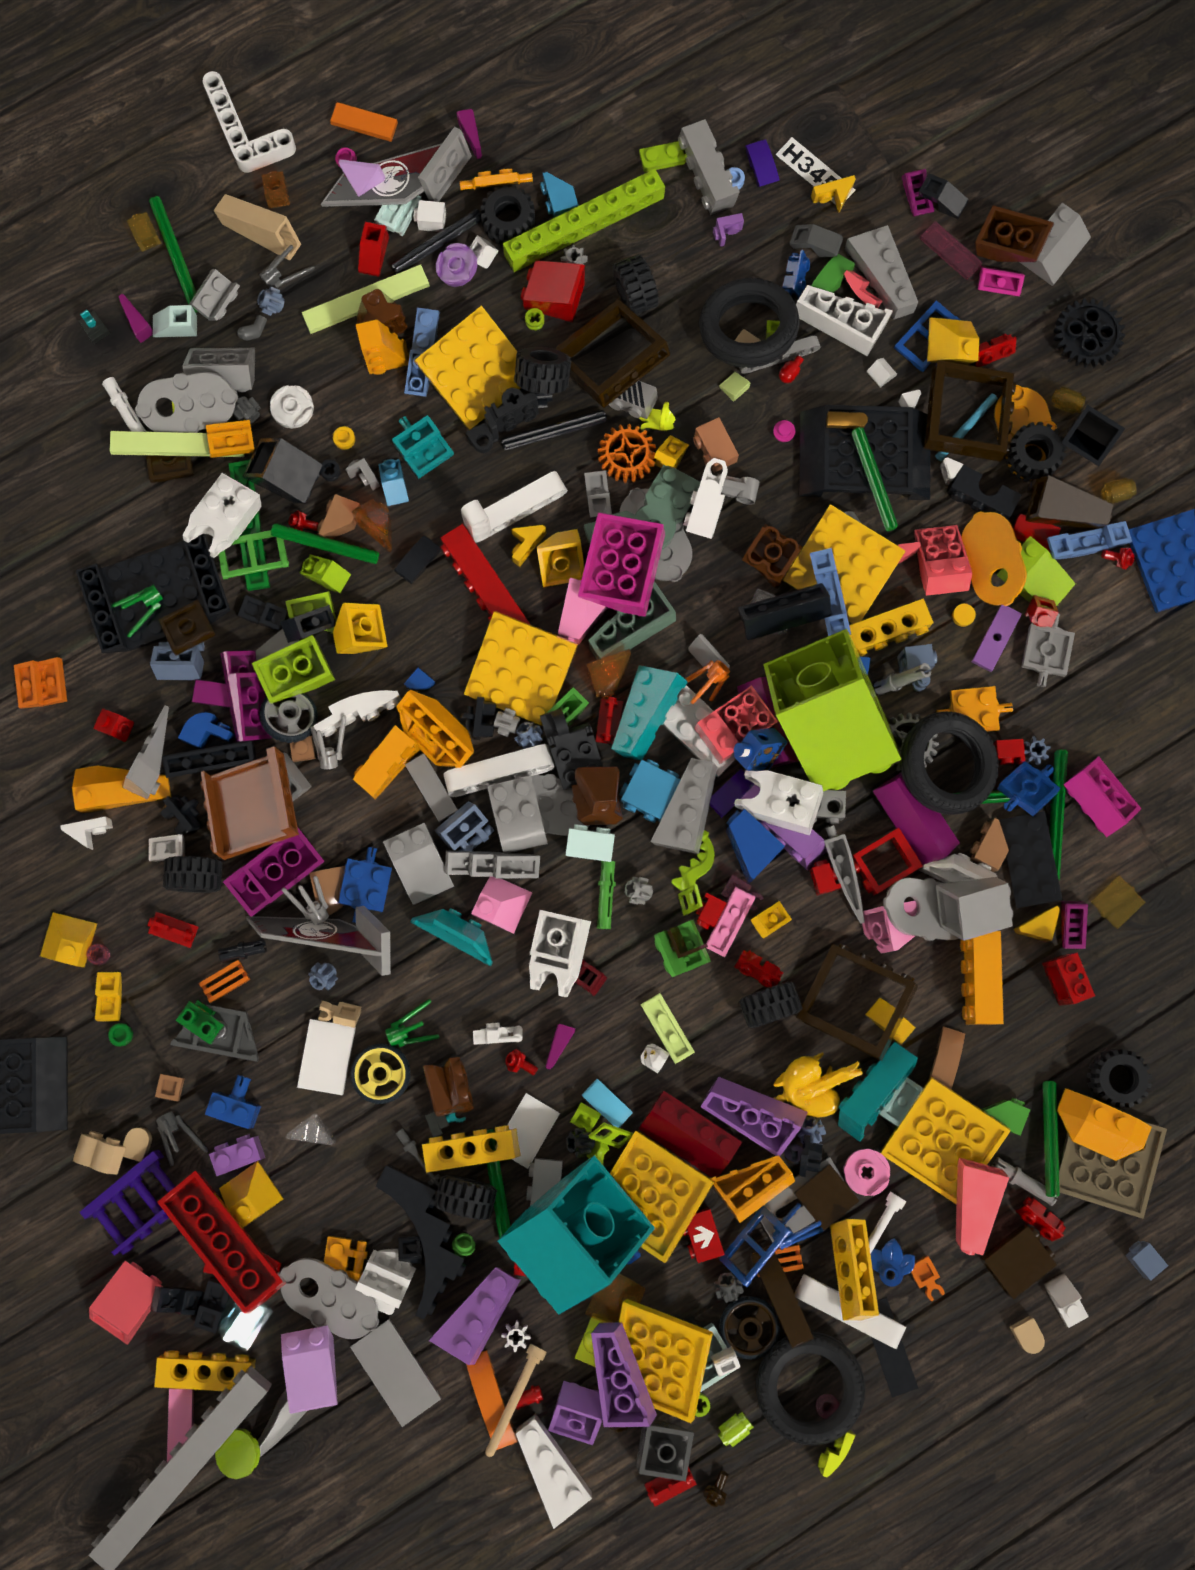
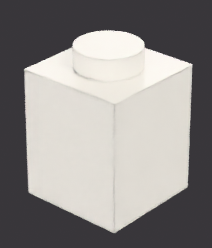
M419 200L418 208L414 209V222H417L418 229L441 232L445 229V202Z

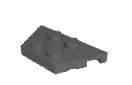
M207 1005L215 1011L213 1017L218 1021H223L228 1027L226 1036L222 1039H216L211 1045L184 1026L170 1044L240 1059L259 1061L248 1012Z

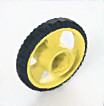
M388 1044L371 1045L363 1049L353 1061L351 1067L352 1085L357 1094L368 1102L375 1104L392 1102L404 1093L409 1084V1062L405 1055L394 1046ZM381 1052H387L396 1057L401 1068L393 1070L388 1063L381 1062ZM364 1059H367L371 1063V1067L368 1070L369 1081L361 1085L359 1069ZM379 1067L386 1070V1077L382 1081L375 1077V1071ZM391 1080L398 1083L399 1086L392 1093L385 1096L375 1095L377 1086L388 1084Z

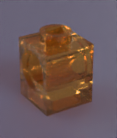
M271 171L263 174L262 181L268 207L275 208L290 205L283 171ZM279 186L278 189L272 190L273 187Z

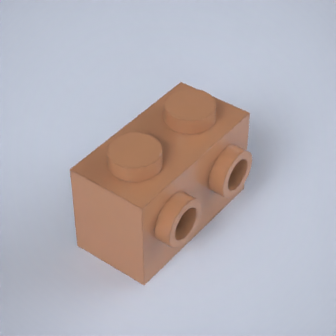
M719 417L695 429L693 440L696 447L702 449L704 453L703 460L706 465L713 458L725 461L727 467L737 462L739 454ZM714 463L711 469L715 473L723 469L720 463Z

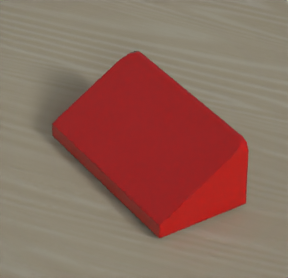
M1020 513L1016 517L1013 526L1016 540L1024 543L1031 536L1051 552L1047 538L1059 535L1061 528L1052 524L1025 521L1027 515Z

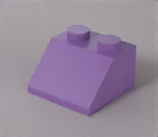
M563 1381L548 1431L593 1445L603 1420L599 1391L579 1386L576 1383Z

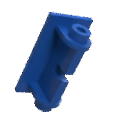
M803 250L800 251V255L792 253L789 256L786 273L793 274V276L785 275L782 287L790 296L794 293L798 300L802 295V291L805 290V276L810 268V260Z

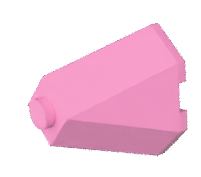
M570 578L558 636L580 644L608 607L579 598L578 592L581 580Z
M916 901L904 902L905 912L910 916L916 915L918 909ZM883 906L863 911L864 923H862L864 934L869 940L873 939L877 943L876 948L881 954L899 950L915 937L898 931L890 922Z

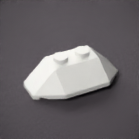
M958 853V855L953 854L939 861L924 864L919 869V871L944 883L997 877L996 873L991 871V867L983 863L977 865L970 861V857L962 853Z

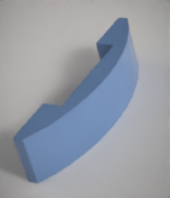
M1124 521L1071 535L1066 533L1048 537L1047 541L1053 559H1067L1102 552L1104 549L1116 548L1131 543L1132 539L1127 523Z
M832 548L812 552L810 557L817 584L823 583L830 595L832 615L824 618L828 636L844 629H848L851 635Z

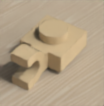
M322 1001L318 1020L329 1021L333 1018V1023L355 1028L361 1014V1006L339 1002L338 1006Z

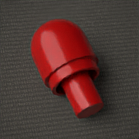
M797 355L793 361L789 360L779 371L780 380L783 383L793 382L801 370L799 366L804 359Z

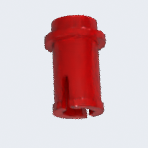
M532 1385L531 1389L523 1391L516 1410L535 1402L539 1404L540 1400L544 1399L539 1385L536 1387Z

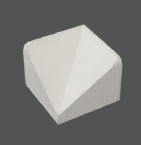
M478 235L470 246V249L474 251L477 257V264L484 268L489 267L498 253V250L488 240Z

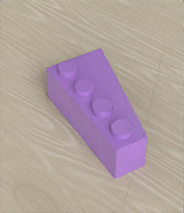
M754 785L741 799L755 798L760 792L759 786ZM756 819L785 846L784 849L807 871L826 853L824 839L813 829L810 835H806Z
M721 1077L717 1078L701 1105V1108L775 1156H781L802 1128L808 1113Z
M495 1267L429 1341L467 1365H475L521 1279L502 1268Z
M622 1322L599 1323L592 1331L591 1336L604 1427H650L657 1413Z

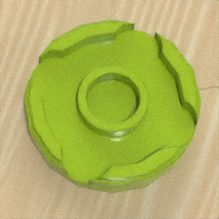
M235 1429L215 1452L216 1463L220 1471L228 1478L239 1479L249 1476L259 1463V1443L256 1438L252 1437L251 1432L246 1429Z

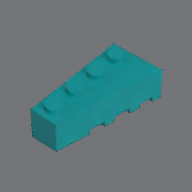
M639 665L611 749L623 757L641 761L654 741L655 733L659 726L663 725L667 719L665 717L672 705H675L678 700L677 695L682 688H685L688 681L675 672Z
M894 1042L888 1048L883 1060H880L877 1065L873 1063L866 1072L868 1076L864 1081L859 1080L852 1090L854 1092L852 1096L843 1099L838 1107L840 1109L838 1126L861 1142L865 1136L864 1130L867 1124L872 1126L881 1111L879 1108L881 1106L883 1108L886 1107L894 1095L893 1090H898L905 1079L908 1078L916 1067L918 1058Z

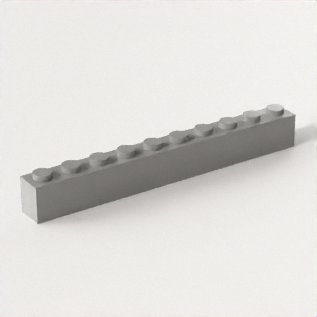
M252 1366L246 1372L241 1370L232 1380L235 1383L230 1390L225 1388L217 1397L219 1403L215 1408L211 1405L201 1416L203 1419L202 1423L199 1426L194 1424L185 1435L188 1439L183 1444L178 1442L169 1453L172 1456L168 1462L163 1460L154 1471L157 1475L152 1481L149 1478L146 1479L138 1489L141 1492L136 1499L132 1496L123 1506L125 1512L121 1517L116 1514L107 1525L109 1528L108 1532L105 1535L101 1532L91 1545L94 1548L88 1556L104 1570H114L268 1392L272 1384Z

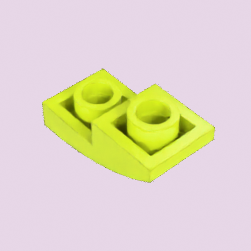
M849 1430L842 1437L835 1440L834 1447H836V1450L827 1447L825 1453H821L818 1467H820L822 1476H830L845 1459L855 1438L852 1430Z

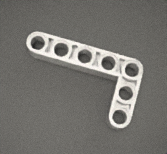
M213 71L204 75V87L241 171L249 173L288 158L295 153L296 145L292 133L287 129H279L248 141L221 76Z
M553 471L485 509L482 508L478 500L467 503L461 508L463 522L471 537L477 543L559 499L568 490L558 473Z

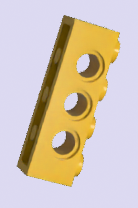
M923 598L850 625V636L859 656L862 657L867 654V650L875 648L878 651L887 647L889 642L895 641L900 643L907 640L911 634L916 633V636L927 633L929 631L928 628L933 624V620ZM902 619H909L912 623V626H904L902 623ZM888 626L891 629V634H884L881 627ZM861 634H868L871 637V641H863Z
M509 1125L495 1127L496 1132L487 1133V1129L473 1131L472 1136L465 1137L463 1132L452 1134L451 1139L443 1140L442 1136L429 1138V1143L422 1144L426 1173L520 1157L517 1128L509 1129ZM491 1138L495 1139L498 1143L496 1151L492 1150L489 1146ZM469 1142L475 1145L474 1154L469 1153L467 1150ZM447 1145L453 1149V1156L451 1158L445 1154Z
M845 1219L830 1226L842 1318L843 1320L862 1321L879 1316L866 1220Z
M165 1351V1354L157 1358L154 1387L223 1391L225 1388H228L230 1390L235 1384L232 1380L241 1370L246 1372L250 1366L255 1369L256 1359H249V1355L244 1354L235 1355V1358H227L224 1353H213L209 1357L202 1356V1352H189L188 1355H179V1351ZM178 1364H183L186 1366V1375H182L178 1372ZM202 1365L210 1368V1376H204L201 1373ZM226 1366L234 1370V1377L230 1378L225 1375L224 1368Z

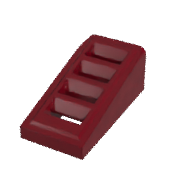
M582 960V968L575 983L595 996L607 980V977ZM587 970H589L590 973L588 974V976L585 978L584 981H581L582 977L585 975ZM595 975H596L597 977L595 978V980L593 981V983H592L590 986H588V985L590 984V982L592 981V979H593V978L595 977Z

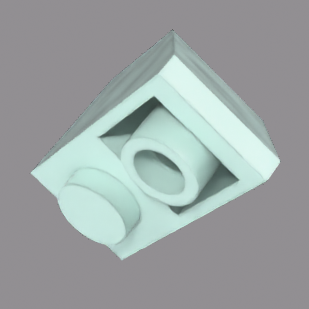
M191 305L168 306L153 315V337L197 336V315Z

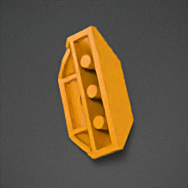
M409 690L396 706L400 713V721L404 733L416 742L418 748L435 765L461 768L474 753L469 731L436 699Z
M1066 1088L1057 1108V1112L1061 1116L1072 1142L1115 1161L1143 1149L1152 1128L1136 1117Z

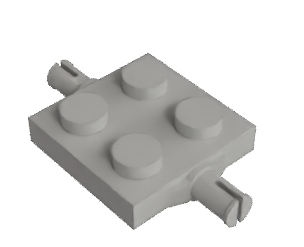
M1060 614L1057 615L1052 628L1048 626L1039 627L1033 623L1029 625L1021 667L1039 673L1037 686L1046 687L1048 675L1053 674L1062 677L1067 675L1075 633L1064 631L1057 627Z

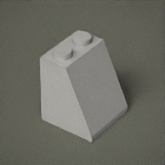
M997 877L936 885L941 928L963 941L1013 926V910L1010 906L1011 890L1007 882Z

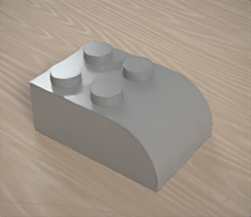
M531 775L487 786L503 853H512L548 844Z

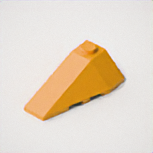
M99 765L76 769L72 786L75 810L87 813L162 800L168 796L171 797L169 778H166V775L159 774L157 782L161 784L156 794H150L147 800L123 788L125 777L129 770Z

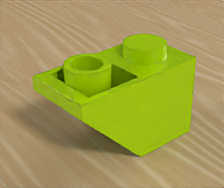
M311 554L303 562L302 569L299 572L328 590L341 593L351 576L349 572L333 560Z

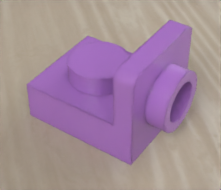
M742 213L717 218L716 226L713 227L714 239L719 241L720 247L725 245V234L733 235L742 230L744 223Z

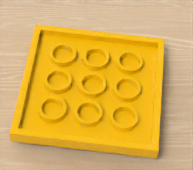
M482 305L414 360L468 430L485 418L484 414L486 412L484 407L487 406L489 408L492 403L496 407L502 404V395L507 389H521L514 382L517 350Z
M830 504L783 581L798 590L816 585L817 582L810 553L832 548L848 621L855 624L863 619L906 551Z
M494 611L464 695L474 699L484 697L485 701L495 703L496 708L504 711L506 708L515 710L516 716L543 726L539 715L546 714L556 704L578 644Z
M931 1077L880 1153L957 1205L959 1157L988 1165L1011 1130Z
M635 1131L610 1174L655 1227L641 1245V1248L663 1263H666L714 1184V1181L639 1131Z
M624 1300L619 1322L623 1324L654 1408L692 1423L695 1419L713 1332L632 1300Z

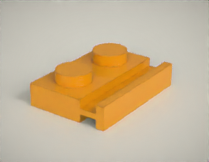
M250 420L206 425L211 458L254 453Z

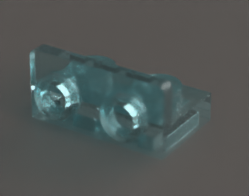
M234 1302L233 1310L220 1323V1335L224 1341L246 1352L273 1311L270 1307L262 1304L250 1315H245Z

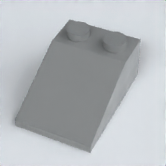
M425 823L383 841L413 905L454 887L450 876L445 874V865Z

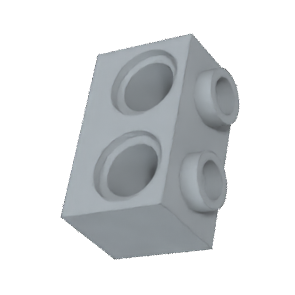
M824 791L814 823L817 822V819L826 820L825 823L839 824V821L845 818L846 791ZM829 802L837 804V813H831L828 810L827 804Z

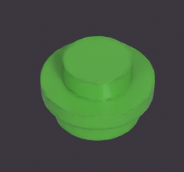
M462 1233L453 1240L452 1249L457 1255L468 1256L474 1252L475 1242L471 1235Z

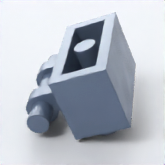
M168 641L159 642V646H154L150 662L156 679L201 680L204 660L200 651H204V642L176 656Z
M932 644L905 647L897 656L899 673L923 663H927L931 668L924 673L931 671L937 663V653L932 649ZM930 676L913 682L912 687L914 691H923L930 683Z
M468 801L437 827L435 832L452 850L455 851L460 846L461 849L458 851H473L481 842L485 843L489 839L488 836L494 832V829L490 825H487L484 829L481 828L488 820L475 804ZM476 833V836L467 843L466 840Z

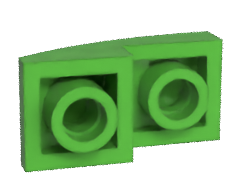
M840 254L834 256L822 269L811 286L834 293L840 288L841 282L845 278L844 273L846 270H854L855 263Z

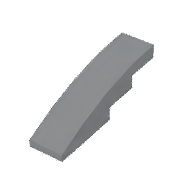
M446 851L445 874L470 875L471 877L539 878L540 856L503 852Z

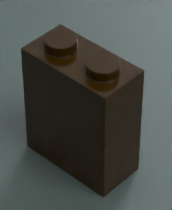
M1022 1224L980 1257V1260L1007 1296L1015 1299L1057 1266L1053 1260L1055 1258L1054 1253L1047 1245L1043 1247L1039 1241L1041 1238L1039 1233L1032 1226L1029 1228Z

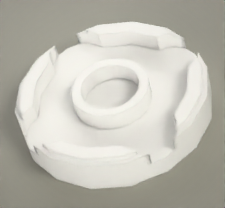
M283 386L271 397V414L275 421L285 428L301 427L313 415L314 405L312 398L307 390L300 386Z

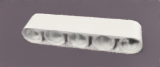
M541 744L468 764L461 768H454L446 771L443 776L448 795L450 797H458L487 789L489 785L548 772L554 768V762L549 746Z
M803 1274L794 1293L795 1297L895 1349H897L905 1332L906 1326L879 1313V1316L862 1321L843 1320L839 1291Z

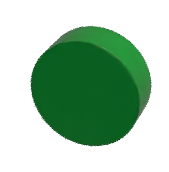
M118 1023L110 1028L108 1038L115 1046H126L133 1038V1031L129 1025Z

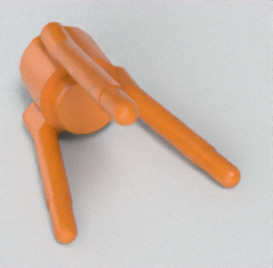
M711 660L706 666L685 678V680L690 682L708 670L706 675L709 680L690 701L691 704H694L712 683L716 684L718 682L709 698L711 702L714 700L724 682L730 677L728 675L730 670L722 661L716 660L714 663Z

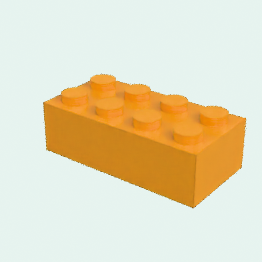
M995 931L965 941L961 939L960 948L961 951H964V960L961 961V973L965 974V983H962L961 987L962 996L965 997V1006L962 1007L963 1020H966V1025L1004 1024L1001 931Z

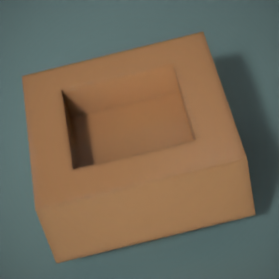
M312 736L296 743H290L293 762L316 759Z
M160 1074L155 1097L180 1101L185 1078Z

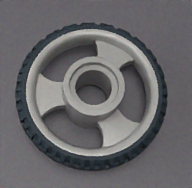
M305 693L290 697L294 698L295 702L285 701L280 707H276L273 703L270 704L266 696L260 707L259 718L263 729L269 736L280 742L296 743L311 735L310 727L317 724L318 712L312 699L305 695ZM308 710L310 716L309 724L302 730L297 724L301 711ZM284 713L292 714L293 718L286 717ZM276 717L277 725L284 730H288V732L283 733L274 728L268 718Z

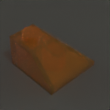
M372 499L356 507L352 514L357 525L388 552H391L393 548L389 509L383 503L379 502L377 504Z
M630 649L587 664V675L596 698L600 696L602 699L614 695V691H617L630 664Z
M618 1274L609 1286L592 1295L585 1314L603 1323L619 1322L623 1301L629 1299L640 1304L646 1288Z

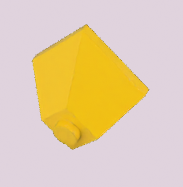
M929 318L927 362L936 363L937 360L970 365L978 361L979 337L971 321Z
M578 529L557 532L537 546L543 587L569 583L570 578L582 580L584 561Z
M342 604L333 630L336 652L338 654H357L388 647L380 605Z
M53 912L40 956L85 968L97 923Z
M259 1161L219 1188L225 1205L243 1228L284 1199Z

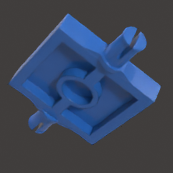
M1026 761L1023 762L997 788L1010 798L1004 804V808L1007 811H1012L1018 805L1034 816L1061 789L1048 777L1054 772L1053 766L1047 765L1040 771Z
M368 847L366 860L347 859L338 903L349 905L355 909L353 923H356V907L365 906L368 910L383 912L392 868L381 866L374 862L376 848Z

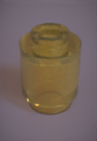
M1061 386L1059 390L1055 389L1051 402H1054L1053 407L1072 414L1074 412L1079 414L1084 406L1086 397L1081 396L1082 393Z
M1122 478L1105 483L1101 489V496L1104 501L1111 504L1131 499L1132 496L1136 495V484L1132 478Z

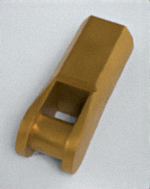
M828 412L826 428H864L868 422V417L865 413Z

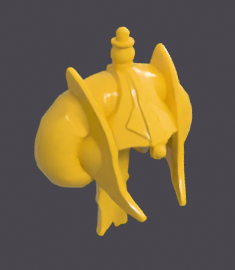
M823 1052L814 1057H799L789 1064L786 1071L775 1081V1087L783 1086V1094L777 1095L774 1099L781 1102H790L794 1107L807 1111L808 1116L817 1118L830 1116L837 1111L840 1105L838 1093L832 1088L862 1075L861 1068L857 1069L860 1063L857 1061L850 1066L833 1072L832 1067L829 1066L827 1073L820 1077L822 1069L819 1066L818 1060L824 1055Z

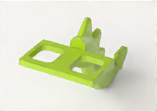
M706 830L703 832V844L700 846V849L704 850L705 853L699 852L697 854L700 862L692 858L690 860V867H679L682 877L674 878L671 881L675 887L682 891L678 894L683 916L703 906L696 880L711 869L715 856L713 844L708 837L709 832ZM693 890L695 891L696 898H697V904H696V905H695V902H694V899H693V895H692V891H693ZM684 896H686V900H687V904H688V909H687V910H686V908H685V904H684V900H683V897H684Z
M602 1123L588 1135L590 1139L595 1140V1146L591 1150L592 1153L587 1154V1157L590 1159L595 1155L603 1165L604 1155L609 1151L608 1145L619 1149L631 1139L633 1133L607 1123ZM602 1129L611 1130L605 1136L596 1135ZM618 1135L627 1136L621 1142L612 1141Z

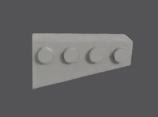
M706 119L681 128L678 142L681 149H685L687 154L686 162L688 168L694 172L695 186L702 192L703 197L701 199L704 208L708 209L710 215L733 207L740 191L737 186H732L731 179L733 176L730 170L725 171L724 157L720 151L715 150L717 147L716 140Z
M888 225L848 238L844 251L848 256H851L857 269L861 270L866 279L870 281L869 286L873 287L879 295L878 298L882 300L884 307L893 310L892 318L897 319L914 313L918 300Z

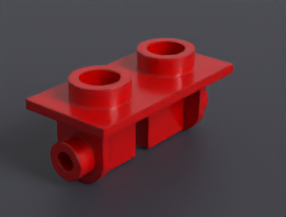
M1003 334L991 339L992 346L987 341L979 344L978 361L975 362V367L987 365L1014 354L1016 351V336L1012 337L1011 334Z
M608 697V699L601 698L596 742L613 744L621 721L623 701H618L614 697Z
M156 912L154 918L151 917L148 922V926H150L149 934L191 948L199 928Z
M743 950L734 967L743 975L751 976L758 980L765 987L776 986L783 974L780 971V967L767 960L762 967L759 965L762 957L750 950L748 952Z
M1027 1197L1023 1202L1025 1206L1015 1211L1022 1217L1023 1221L1035 1227L1045 1239L1052 1242L1064 1236L1062 1234L1066 1228L1063 1225L1064 1222L1052 1212H1048L1046 1217H1044L1043 1214L1047 1208L1035 1198Z
M688 1467L686 1481L657 1477L644 1485L651 1502H653L654 1506H657L692 1488L697 1483Z

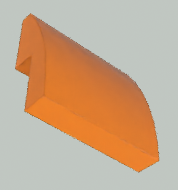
M56 657L39 662L32 660L14 665L19 708H32L67 702L62 658Z

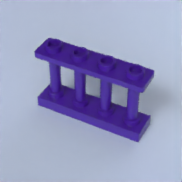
M159 1150L151 1152L80 1211L84 1219L97 1218L118 1245L111 1252L114 1256L120 1253L122 1255L128 1253L134 1247L132 1243L138 1238L143 1240L153 1232L151 1229L153 1225L157 1222L161 1225L169 1218L141 1182L143 1180L141 1176L148 1171L154 1174L168 1193L176 1187L160 1167L161 1163L159 1161L164 1156ZM129 1186L131 1188L134 1187L155 1214L146 1224L142 1222L123 1197V1191ZM110 1201L113 1204H117L137 1230L128 1239H125L105 1213L106 1209L104 1206Z

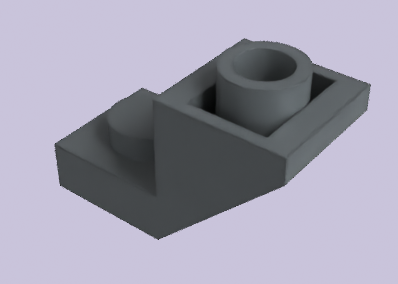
M815 224L796 225L789 244L793 249L812 248L819 257H834L838 255L844 237Z

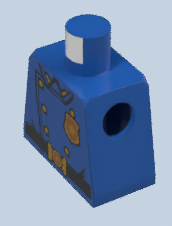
M775 728L751 730L741 743H737L734 746V757L746 770L769 771L788 741Z

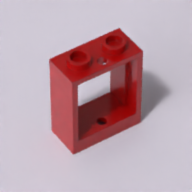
M900 828L852 855L856 874L860 873L864 880L862 884L868 893L872 892L873 896L923 866ZM891 839L908 869L879 886L861 857Z
M1078 952L1062 955L1042 963L1059 1006L1076 1004L1095 996ZM1080 973L1083 975L1082 979L1078 977Z

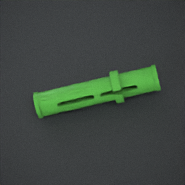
M601 861L600 881H598V886H600L598 929H611L613 888L616 887V882H614L615 861Z

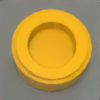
M346 426L337 428L333 433L335 445L343 450L351 448L355 443V435L352 429Z
M969 604L958 605L952 613L954 623L961 627L969 626L976 616L974 608Z

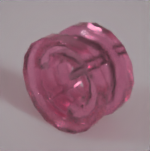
M94 944L88 948L86 956L90 963L102 965L108 961L110 952L106 946ZM100 948V952L103 953V957L98 958L96 961V957L93 956L94 951L98 952Z

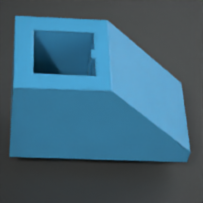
M548 172L543 173V182H540L542 194L547 195L548 201L545 202L548 215L552 214L553 218L578 207L572 185Z
M388 459L378 464L387 506L408 502V493L400 459Z

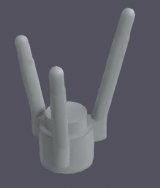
M343 715L341 719L336 751L332 747L325 748L321 731L318 730L316 734L314 726L310 727L321 769L336 768L338 766L337 760L342 759L341 751L346 715Z
M314 876L313 879L320 903L318 901L312 902L303 886H298L308 904L306 909L286 888H282V892L304 914L305 918L310 919L314 925L321 924L328 919L329 914L326 909L329 906L324 899L317 876Z

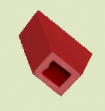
M365 222L360 240L359 273L380 276L389 240L385 225Z

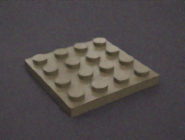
M1145 1122L1152 1128L1144 1148L1117 1161L1072 1142L1067 1132L1059 1161L1060 1193L1144 1219L1167 1129Z

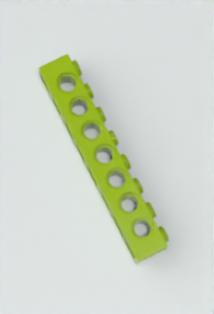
M653 169L503 243L504 256L513 272H516L664 199L665 185L656 169Z

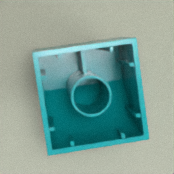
M594 1155L560 1180L523 1212L500 1237L498 1242L507 1252L510 1259L519 1266L538 1289L540 1295L548 1301L559 1315L609 1286L655 1227Z

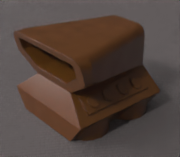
M375 289L362 296L357 314L358 324L379 320L389 328L390 333L395 332L397 335L404 333L408 326L405 322V315L401 305L396 304L394 300L380 289Z
M765 524L742 560L756 568L777 589L803 547L794 539L787 538L779 533L775 527Z
M580 767L575 770L577 785H572V800L577 807L576 817L584 825L617 824L623 819L617 795L620 776L618 767Z
M460 1057L449 1058L444 1067L435 1065L423 1066L432 1105L437 1117L455 1112H468L474 1109L466 1070Z

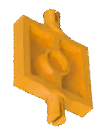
M512 169L499 170L497 175H491V171L479 172L478 177H474L472 180L460 181L461 190H476V188L520 184L533 182L532 172L519 174L517 172L513 173Z
M992 686L949 691V709L936 710V713L956 712L966 715L978 722L987 732L1000 730V713L1013 712V708L1004 707H1012L1013 705L1012 703L999 704L996 698V688Z

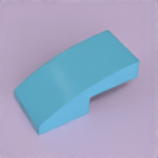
M598 1079L582 1094L615 1127L619 1128L633 1113Z

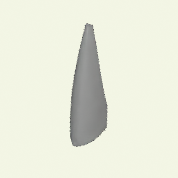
M834 825L827 827L826 831L829 838L825 839L824 842L829 859L852 910L860 924L864 923L858 880L845 834L837 835Z
M286 1390L278 1399L265 1429L257 1440L260 1448V1457L279 1442L307 1412L302 1411L290 1414Z

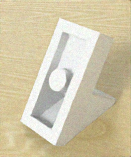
M107 817L61 825L62 831L92 850L91 832L93 835L106 833V829L113 828L112 820Z
M178 834L149 839V861L157 862L164 861V859L173 856H185V838L183 835Z
M1064 1273L1043 1284L1066 1327L1070 1328L1089 1317L1080 1301L1081 1295Z

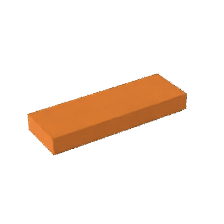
M338 102L330 120L331 125L392 142L398 124L397 119Z

